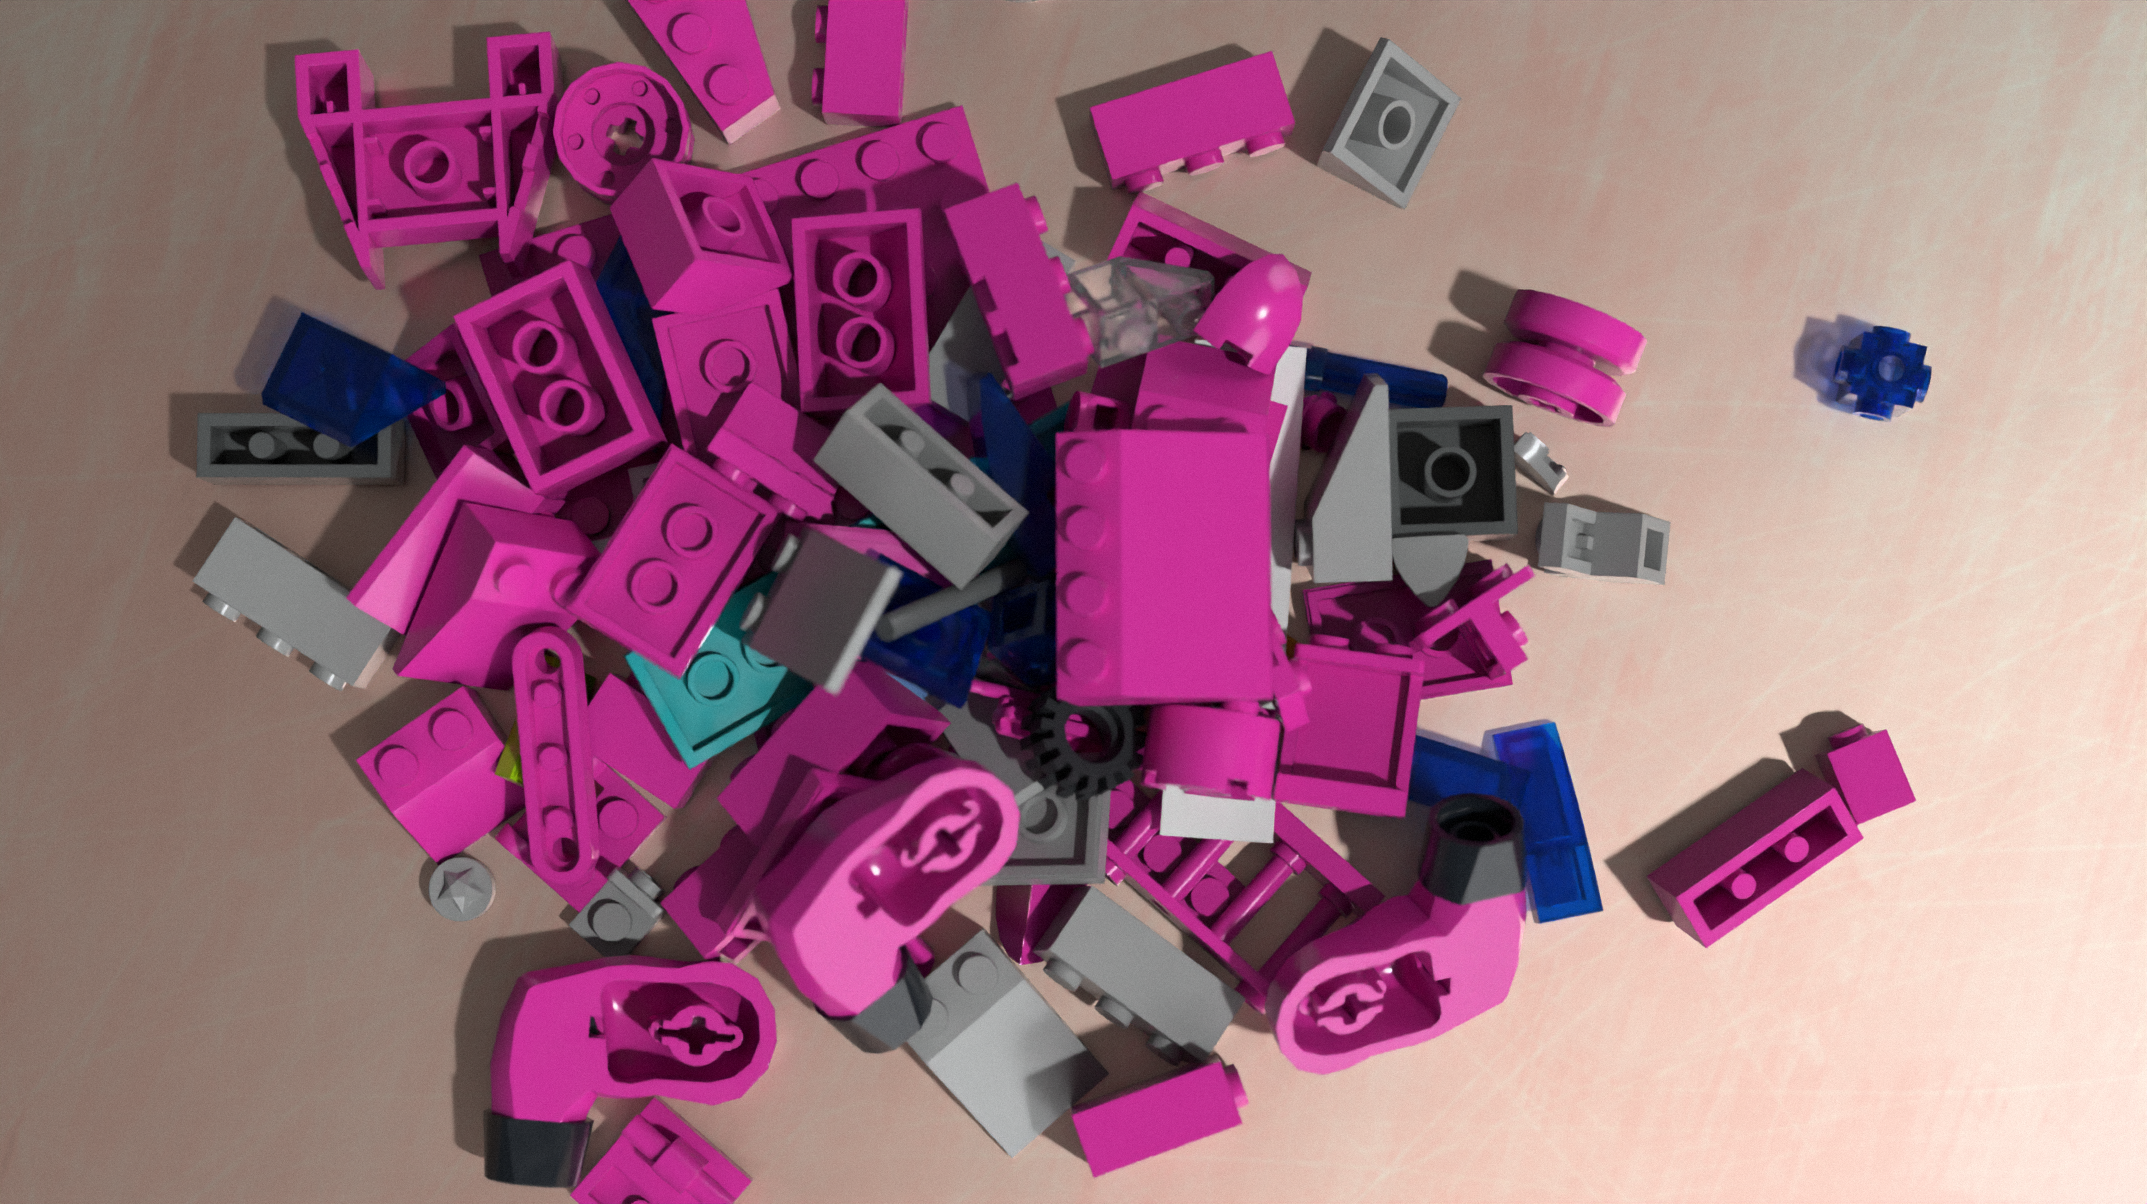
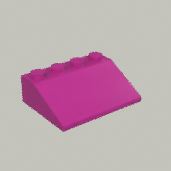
M1104 430L1056 433L1057 699L1077 706L1273 700L1270 436L1262 433Z

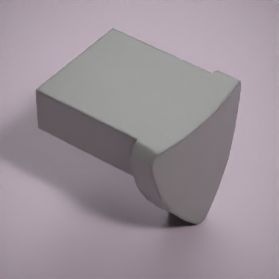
M1466 535L1392 539V559L1395 569L1406 586L1428 608H1435L1457 581L1465 563L1469 540Z

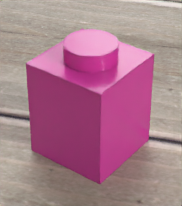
M1858 724L1827 737L1831 749L1815 755L1825 781L1835 787L1856 825L1916 802L1887 729L1867 733L1864 724Z

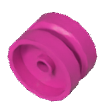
M1518 289L1514 294L1503 323L1519 341L1496 343L1482 376L1490 384L1503 392L1545 411L1590 425L1612 427L1616 422L1626 393L1615 379L1610 376H1625L1636 371L1647 343L1646 338L1626 323L1576 301L1550 293Z

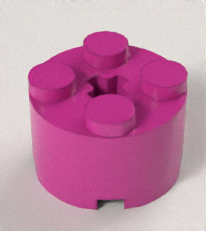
M1255 701L1219 702V709H1213L1214 704L1208 702L1150 705L1141 785L1160 790H1166V785L1180 786V790H1183L1185 794L1243 801H1255V798L1271 801L1280 721L1275 720L1276 712L1274 709L1259 707V702Z

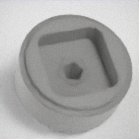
M457 857L443 862L436 868L429 882V897L433 907L440 915L452 921H470L482 916L491 907L496 894L495 879L489 868L482 862L468 857Z

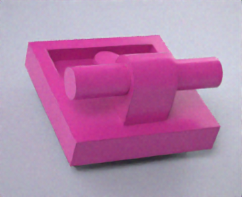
M657 1095L640 1114H637L621 1132L622 1135L570 1196L579 1204H733L754 1179Z

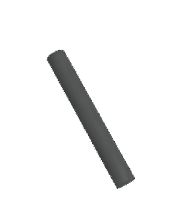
M1012 559L979 573L962 590L956 585H951L881 615L875 623L876 632L882 640L888 642L1022 584L1028 576L1026 566L1021 560Z

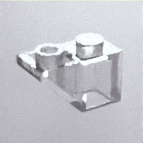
M1119 256L1066 274L1072 292L1064 295L1073 319L1082 317L1095 351L1090 356L1100 368L1199 335L1193 330L1214 300L1215 278L1206 270Z

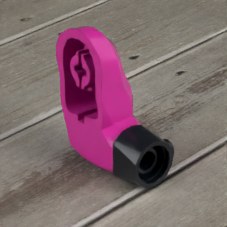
M944 757L915 765L879 784L846 797L823 811L806 830L793 850L755 887L752 897L761 927L796 986L804 995L812 1000L815 1011L864 1053L880 1054L896 1050L921 1030L931 1012L933 997L929 986L905 943L911 941L931 926L951 904L997 874L1016 848L1020 812L1013 793L991 771L975 760Z
M1463 793L1443 798L1430 809L1417 868L1419 878L1409 894L1395 896L1380 903L1357 917L1344 928L1309 942L1284 962L1269 986L1264 1010L1270 1030L1280 1052L1298 1070L1321 1075L1345 1070L1368 1059L1370 1056L1414 1046L1434 1039L1501 1004L1506 999L1519 964L1527 916L1525 886L1528 878L1525 826L1524 819L1515 806L1504 799L1487 794Z
M635 955L604 957L581 963L532 970L518 977L501 1013L490 1062L492 1106L491 1109L483 1111L484 1177L501 1183L522 1186L567 1188L579 1185L594 1120L588 1118L587 1114L597 1097L633 1099L658 1095L712 1106L741 1098L768 1070L777 1043L775 1009L759 980L733 963L708 960L680 961Z

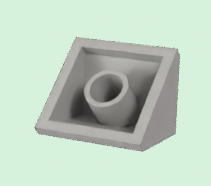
M1380 37L1321 152L1317 167L1395 207L1405 209L1462 98L1390 39Z

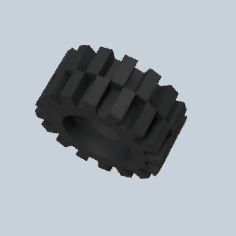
M1056 685L1041 693L1042 696L1033 700L1027 709L1032 713L1022 718L1020 729L1030 731V734L1019 740L1021 751L1033 750L1035 757L1026 761L1025 764L1029 772L1041 767L1044 774L1037 782L1043 788L1047 789L1054 784H1058L1056 796L1066 799L1075 794V800H1086L1093 796L1097 797L1127 782L1135 775L1132 770L1142 765L1144 755L1136 751L1145 747L1146 734H1136V729L1146 724L1143 713L1132 717L1128 708L1133 705L1077 706L1057 699ZM1072 714L1086 716L1098 729L1102 741V751L1096 760H1084L1070 747L1066 737L1065 724Z

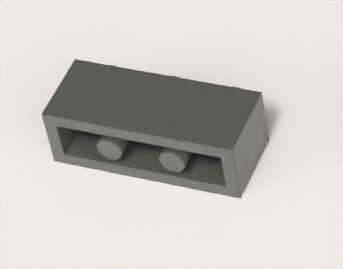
M392 413L197 414L196 477L211 484L404 485L405 422Z

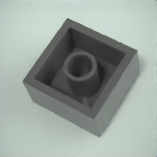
M1512 405L1389 409L1392 539L1466 535L1469 541L1510 540L1518 534Z

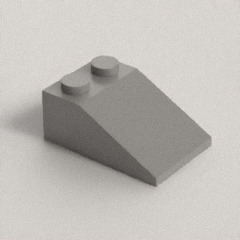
M1377 373L1363 375L1304 501V519H1295L1294 557L1298 558V566L1307 567L1314 583L1393 580L1388 384Z
M803 527L798 538L788 534L778 549L771 564V569L779 574L767 596L757 592L748 605L739 624L740 628L747 631L741 644L837 695L902 573L821 533Z
M985 928L979 931L925 978L933 997L931 1012L921 1030L908 1039L907 1043L1011 1158L1109 1075L1108 1071Z

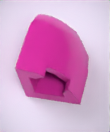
M1267 254L1250 262L1222 288L1193 331L1217 349H1220L1224 343L1229 344L1248 360L1246 366L1270 375L1291 344L1301 322L1303 292L1297 271L1283 254Z
M1087 884L997 885L995 916L999 938L1007 955L1019 965L1044 961L1032 952L1073 890L1079 887H1086Z

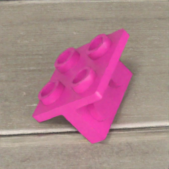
M755 383L747 386L701 459V462L784 512L781 521L766 543L776 551H778L782 543L783 521L815 524L822 517L834 498L835 491L839 487L836 480L813 461L832 431Z
M1508 563L1504 564L1467 589L1474 600L1459 609L1452 598L1414 623L1413 625L1420 635L1407 644L1409 647L1414 648L1415 654L1457 627L1491 680L1508 673L1528 660L1521 647L1529 642L1515 617L1508 610L1499 615L1493 603L1536 575L1529 565L1514 574Z

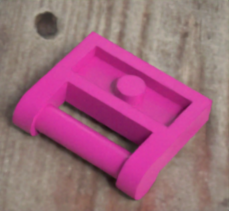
M592 755L594 780L604 788L596 798L600 855L594 868L582 879L572 884L561 885L546 880L537 872L530 856L526 812L514 825L507 822L495 836L496 840L505 849L529 867L579 913L609 880L607 876L615 867H624L667 819L663 812L616 770ZM562 837L563 849L569 854L577 855L576 844L571 839Z

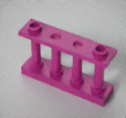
M1159 790L1113 843L1109 839L1107 841L1105 878L1116 886L1125 879L1239 981V984L1233 990L1246 998L1244 1002L1261 1015L1265 1013L1264 1007L1269 986L1289 957L1309 942L1322 937L1340 916L1348 918L1353 912L1359 917L1371 908L1379 905L1386 897L1280 802H1276L1273 834V842L1275 844L1269 850L1273 855L1272 858L1210 928L1205 926L1181 904V901L1234 841L1202 838L1160 886L1132 859L1160 829L1163 790ZM1305 870L1323 886L1318 892L1321 899L1257 972L1232 950L1229 945L1292 873L1299 876Z

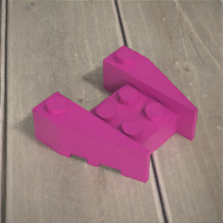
M550 31L486 37L490 98L375 108L374 76L359 49L295 55L298 118L311 144L322 176L343 221L344 229L359 265L376 290L385 289L383 248L492 237H499L500 256L511 276L522 277L557 151L553 127L557 105L564 95L562 58Z

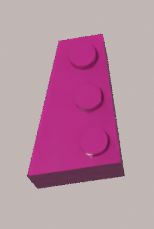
M625 0L729 146L780 110L747 0Z
M1017 182L944 209L946 224L1013 400L1015 401L1086 374L1089 360L1088 355L1095 353L1094 347L1082 317L1073 319L1064 295L1072 291L1059 256L1048 258L1039 236L1048 232V227L1036 196L1033 195L1024 199Z

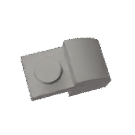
M1544 502L1543 519L1539 522L1535 535L1536 549L1539 554L1538 567L1545 568L1544 573L1576 579L1665 585L1670 522L1640 513L1596 512L1569 503Z

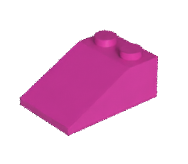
M464 502L392 670L397 676L508 691L514 685L512 656L519 641L541 627L554 626L567 631L578 620L567 613L566 608L601 555L600 551L574 521Z

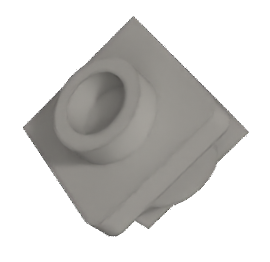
M638 866L631 873L623 867H615L607 876L609 880L569 924L574 931L604 957L630 955L667 913L659 900L666 891Z

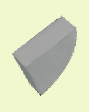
M1525 432L1514 443L1515 464L1554 496L1568 479L1566 468L1555 463L1547 456L1550 449L1534 434Z

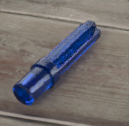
M1317 346L1307 348L1305 390L1319 392L1322 389L1354 396L1363 375L1377 373L1388 384L1389 403L1415 408H1439L1444 406L1448 391V379L1443 374L1327 352V348Z

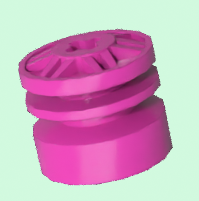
M615 62L591 68L569 85L556 108L553 136L559 159L582 190L605 205H612L651 158L688 165L692 163L695 138L685 105L668 80L645 66ZM629 125L635 126V132L643 142L640 149L629 147L625 155H619V147L611 139L615 132L625 134Z

